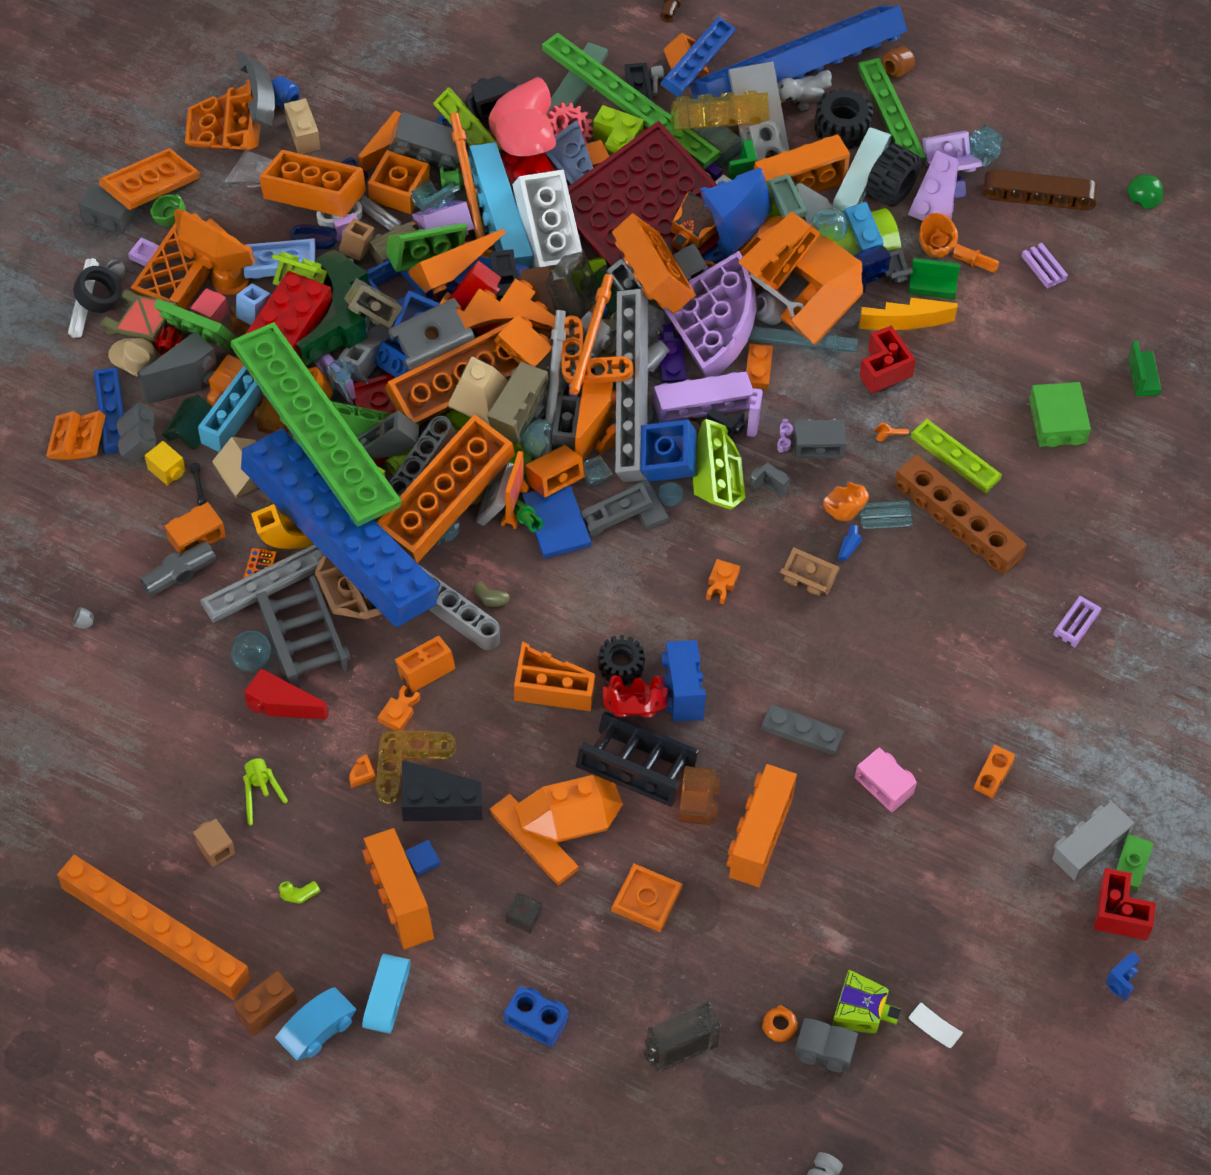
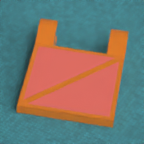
M518 451L506 487V513L501 521L502 527H505L506 523L513 526V529H516L518 525L516 514L513 511L519 493L525 494L529 490L528 484L524 481L523 452Z

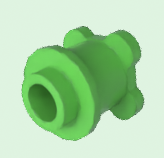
M440 167L442 195L446 194L445 190L458 189L460 191V186H465L462 172H459L458 168L452 171H444L443 167Z

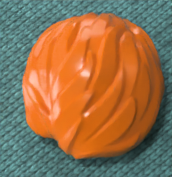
M936 212L924 218L920 225L919 233L921 248L928 256L934 258H943L952 249H955L958 243V232L955 224L947 215Z
M848 482L847 487L837 486L823 500L826 511L836 520L846 522L852 520L868 502L869 494L864 485Z

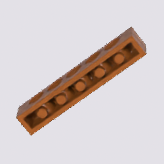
M918 454L897 470L894 482L897 489L914 500L919 508L931 514L937 523L943 524L949 529L955 538L961 539L966 543L973 553L979 554L993 569L1005 575L1024 558L1027 544Z

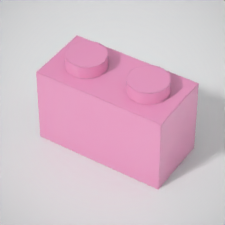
M880 747L857 766L855 779L891 812H894L914 794L917 784L913 774L908 770L902 769L897 764L895 758L890 753H885Z

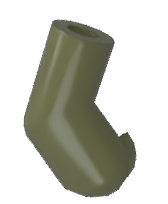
M478 582L473 586L474 592L487 607H500L509 602V594L505 591L488 590L483 582Z

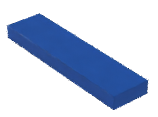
M118 368L96 370L93 372L98 409L106 415L102 429L105 454L120 452L118 448L120 435L117 430V421L124 414Z

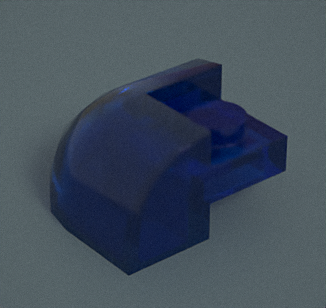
M882 245L853 255L862 262L861 275L864 293L867 283L882 279L883 273L889 271L891 255Z

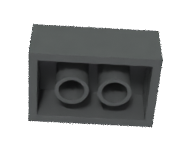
M405 112L401 113L394 125L388 151L428 163L436 167L438 171H440V167H443L444 171H452L460 162L456 143H453L452 128Z

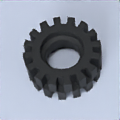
M620 635L619 640L616 639V636L611 637V642L608 639L604 641V646L601 645L598 659L601 675L603 677L606 676L608 682H610L613 675H618L621 677L623 685L628 684V679L633 683L634 679L640 677L644 670L645 654L643 646L640 647V642L637 640L633 643V637L630 636L627 640H624V635ZM617 654H625L631 658V663L626 666H618L612 662V657Z

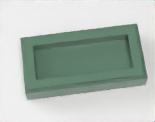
M789 174L767 181V186L783 219L791 211L800 218L807 216L805 205Z

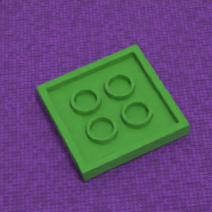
M156 300L154 308L160 312L159 316L183 333L196 332L205 341L209 342L211 340L217 343V346L228 351L231 349V340L238 338L218 322L163 300Z

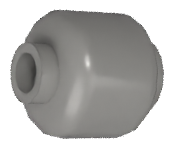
M768 291L760 293L756 297L755 318L769 325L780 323L782 320L779 316L787 309V305Z

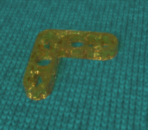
M388 730L384 732L380 737L376 777L377 798L387 804L393 803L399 798L403 757L449 758L456 750L454 736L448 732ZM392 739L395 740L393 748L394 754L389 753L388 744ZM420 739L425 742V746L421 749H414L411 747V743L414 740ZM430 740L433 741V749H430ZM442 742H447L446 749H441ZM386 762L396 763L397 768L394 771L388 772L382 768ZM386 779L391 780L392 790H390V794H385L384 792L386 789Z

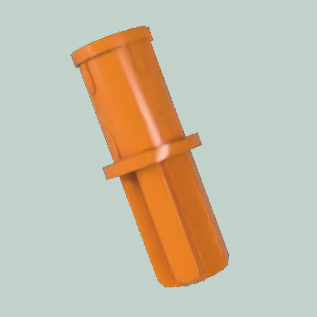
M960 244L956 245L952 258L966 262L972 268L977 266L995 273L999 267L998 260L980 254V250H971Z

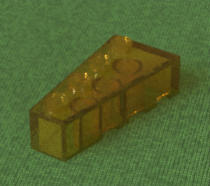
M745 91L743 95H735V92L721 93V97H712V94L698 95L699 99L691 100L689 96L676 97V101L670 103L672 131L761 124L770 120L768 92Z

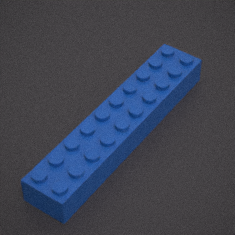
M879 5L698 78L689 85L696 108L719 112L727 109V104L734 102L728 74L729 69L773 61L777 83L784 78L796 80L805 77V73L808 71L818 72L823 70L824 65L828 63L831 65L844 61L843 57L845 56L853 57L863 53L862 49L867 47L869 49L877 48L882 45L881 42L884 40L893 41L899 39L900 34L907 32L900 5Z
M283 428L242 449L241 470L396 628L436 605L439 585L374 520L361 526H356L302 447Z

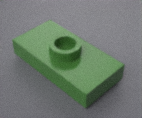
M1128 834L1116 870L1132 873L1130 889L1137 892L1154 843Z

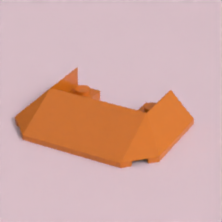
M782 215L766 218L757 232L734 253L740 251L742 257L745 256L783 220ZM823 233L819 235L793 269L795 273L810 283L793 301L802 303L804 307H794L795 317L791 316L788 308L779 316L784 323L815 346L863 294L862 262ZM752 279L754 289H756L759 284Z

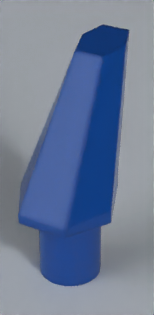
M849 526L848 535L844 537L837 558L838 561L847 560L862 542L861 536L858 535V526Z

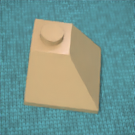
M471 356L447 406L470 418L475 414L490 426L487 415L507 385L508 380L494 367Z

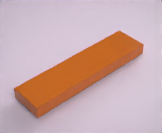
M508 794L489 809L490 814L558 886L579 871V866L556 842L539 837L531 832L522 831L514 809L518 802L511 794Z

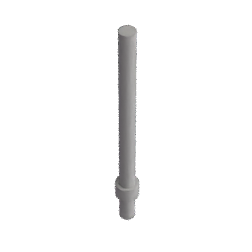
M556 310L555 326L551 332L553 346L542 456L552 452V431L557 405L563 341L566 340V331H564L566 311Z

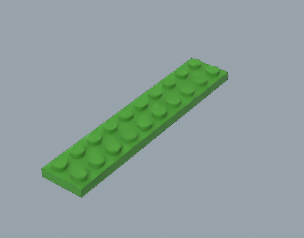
M274 322L231 340V348L357 527L401 507L402 500Z

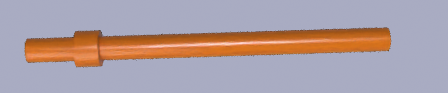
M459 113L450 114L453 129L451 133L453 143H456L476 239L484 237L485 233L465 145L467 140L465 130H462Z
M610 274L604 275L602 285L598 288L595 296V308L569 390L572 394H578L604 308L609 303L611 297L610 288L613 276Z

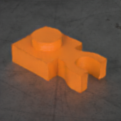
M716 559L708 583L712 586L709 587L706 593V599L711 600L713 594H719V603L724 605L726 590L733 591L741 566Z
M403 685L399 691V698L397 700L392 697L379 714L378 722L401 733L414 714L411 707L420 700V693L415 692L412 697H405L408 693V687Z

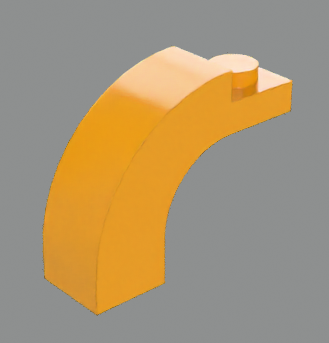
M275 504L251 513L257 533L266 544L279 549H299L314 545L287 516L279 512Z

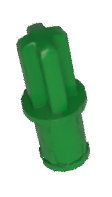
M517 499L513 512L516 514L518 522L525 524L531 532H536L533 527L539 531L543 527L542 519L535 514V510L531 506Z

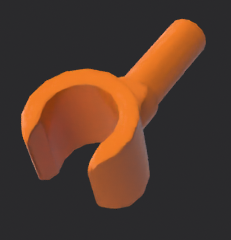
M883 422L873 432L879 433L876 440L883 442L889 435H908L909 429H894Z

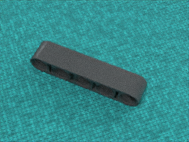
M437 416L429 423L389 482L397 494L401 489H407L457 434L447 417ZM447 428L444 433L439 434L441 429ZM429 448H434L431 453L425 454ZM420 468L416 474H411L414 469Z

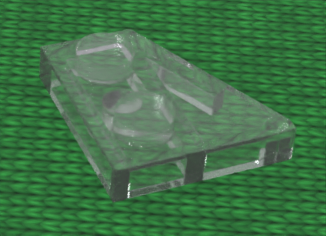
M245 150L226 178L225 186L227 188H233V184H247V187L261 186L259 176L273 160Z

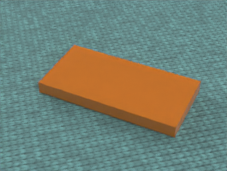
M168 148L100 178L99 185L126 208L131 210L198 180L200 172L172 149Z

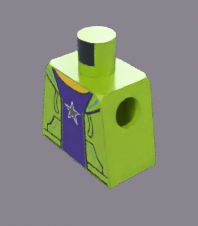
M848 970L832 1026L874 1034L877 1033L880 1020L897 1024L901 1008L885 1004L889 992L886 987Z

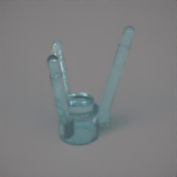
M342 359L335 360L326 369L330 377L334 399H339L337 384H339L348 405L355 406L346 387V384L351 380V372L366 384L369 383V380L353 366L351 361L346 363Z

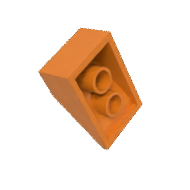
M613 382L583 384L575 437V453L580 455L583 461L596 446L597 441H600L605 435V430L610 427L611 419H616V390H613Z

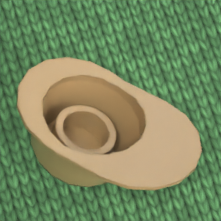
M124 338L111 346L108 357L116 367L137 376V372L142 367L152 364L161 357V354L153 347L152 343L144 338Z

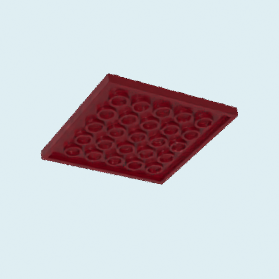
M657 121L568 186L578 233L601 259H605L606 265L610 268L621 258L625 257V254L615 245L617 240L612 231L632 213L661 234L672 255L679 252L671 243L676 236L671 231V227L685 196L690 191L703 200L700 189L703 187L709 189L717 186V184L664 125ZM718 232L700 248H697L702 257L718 246L716 242L720 239Z

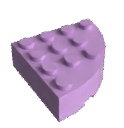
M740 251L688 281L696 296L679 311L674 313L668 308L665 310L661 308L705 377H715L726 370L746 345L754 326L756 293L752 278L749 277V271L738 263L742 258Z

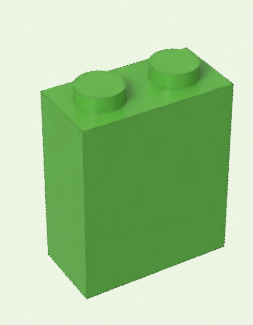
M1080 382L1033 385L1029 402L1039 447L1087 443L1091 427Z

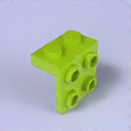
M280 251L279 256L272 255V259L279 261L273 280L275 285H279L288 270L324 284L327 271L321 269L322 264L304 258L301 263L298 262L300 257Z

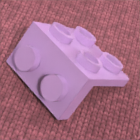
M967 131L923 138V149L926 155L925 165L927 167L930 166L936 150L958 159V171L972 172L976 170V167L982 166L981 160L970 155L969 132Z

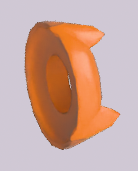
M782 1005L768 1011L762 1022V1030L769 1039L775 1042L789 1041L794 1037L798 1028L796 1016ZM784 1017L788 1021V1027L784 1030L775 1028L773 1025L774 1018Z

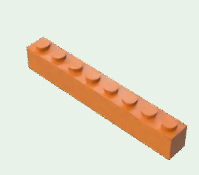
M73 855L57 874L63 890L234 1000L249 982L250 975L247 965L78 856Z

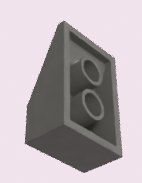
M193 332L142 370L139 375L145 402L151 404L194 393L210 385L209 379L218 368L214 348L200 335Z

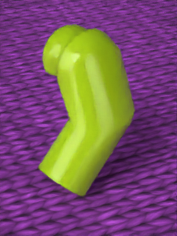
M286 881L281 883L278 889L280 897L284 901L302 904L321 892L315 881L302 888L293 887L290 882Z

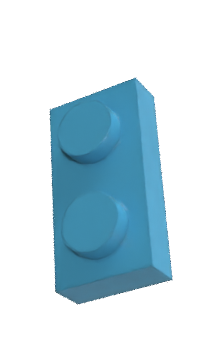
M867 202L844 209L843 213L854 235L860 253L883 246V239Z

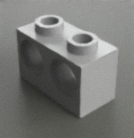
M775 120L744 129L746 140L752 139L758 161L766 158L767 152L775 156L786 151L781 146V130L776 125ZM761 130H764V131L767 132V134H768V140H767V141H764V140L761 139V137H760V131H761Z

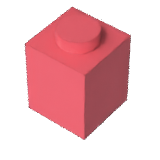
M207 288L190 308L191 312L218 323L229 312L226 297L219 292H213Z

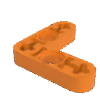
M576 316L566 317L564 325L566 340L563 341L562 373L564 380L569 384L572 383L574 377L570 374L571 362H575L577 367L584 344L582 321ZM572 324L575 325V338H570L569 328ZM571 345H576L580 348L578 353L574 355L568 354L566 349ZM625 356L589 358L582 384L627 381L634 372L632 361ZM599 365L604 367L605 370L601 375H594L591 373L592 368ZM608 365L612 366V374H609ZM620 365H625V372H620Z

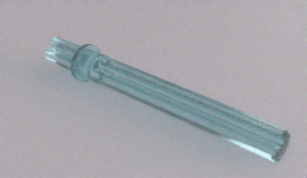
M753 326L748 340L833 350L832 353H835V350L856 353L858 339L838 337L835 334V336L825 335L815 346L796 331Z

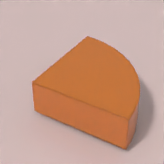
M615 423L605 430L607 435L601 442L597 441L595 450L600 455L616 445Z
M367 754L356 761L349 774L351 788L376 780Z

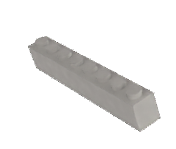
M641 289L617 291L616 356L629 358L634 369L633 375L629 380L616 382L615 473L623 483L647 480L640 471L641 425H648V300ZM620 365L619 370L621 373L625 372V365Z

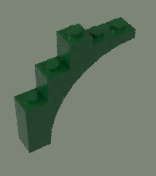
M334 249L315 259V262L322 264L321 269L327 271L324 284L331 287L333 301L322 322L309 335L295 343L297 355L305 366L342 345L349 349L368 338L364 319L367 315L364 313L358 315L348 308L349 304L344 299L356 278L370 285L368 273Z

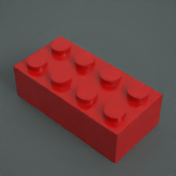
M288 270L246 334L274 322L297 353L295 343L309 335L328 313L332 304L331 287Z

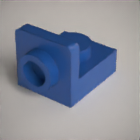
M1133 951L1110 971L1105 982L1114 995L1120 996L1125 1001L1130 997L1134 989L1129 982L1139 972L1136 968L1140 958Z

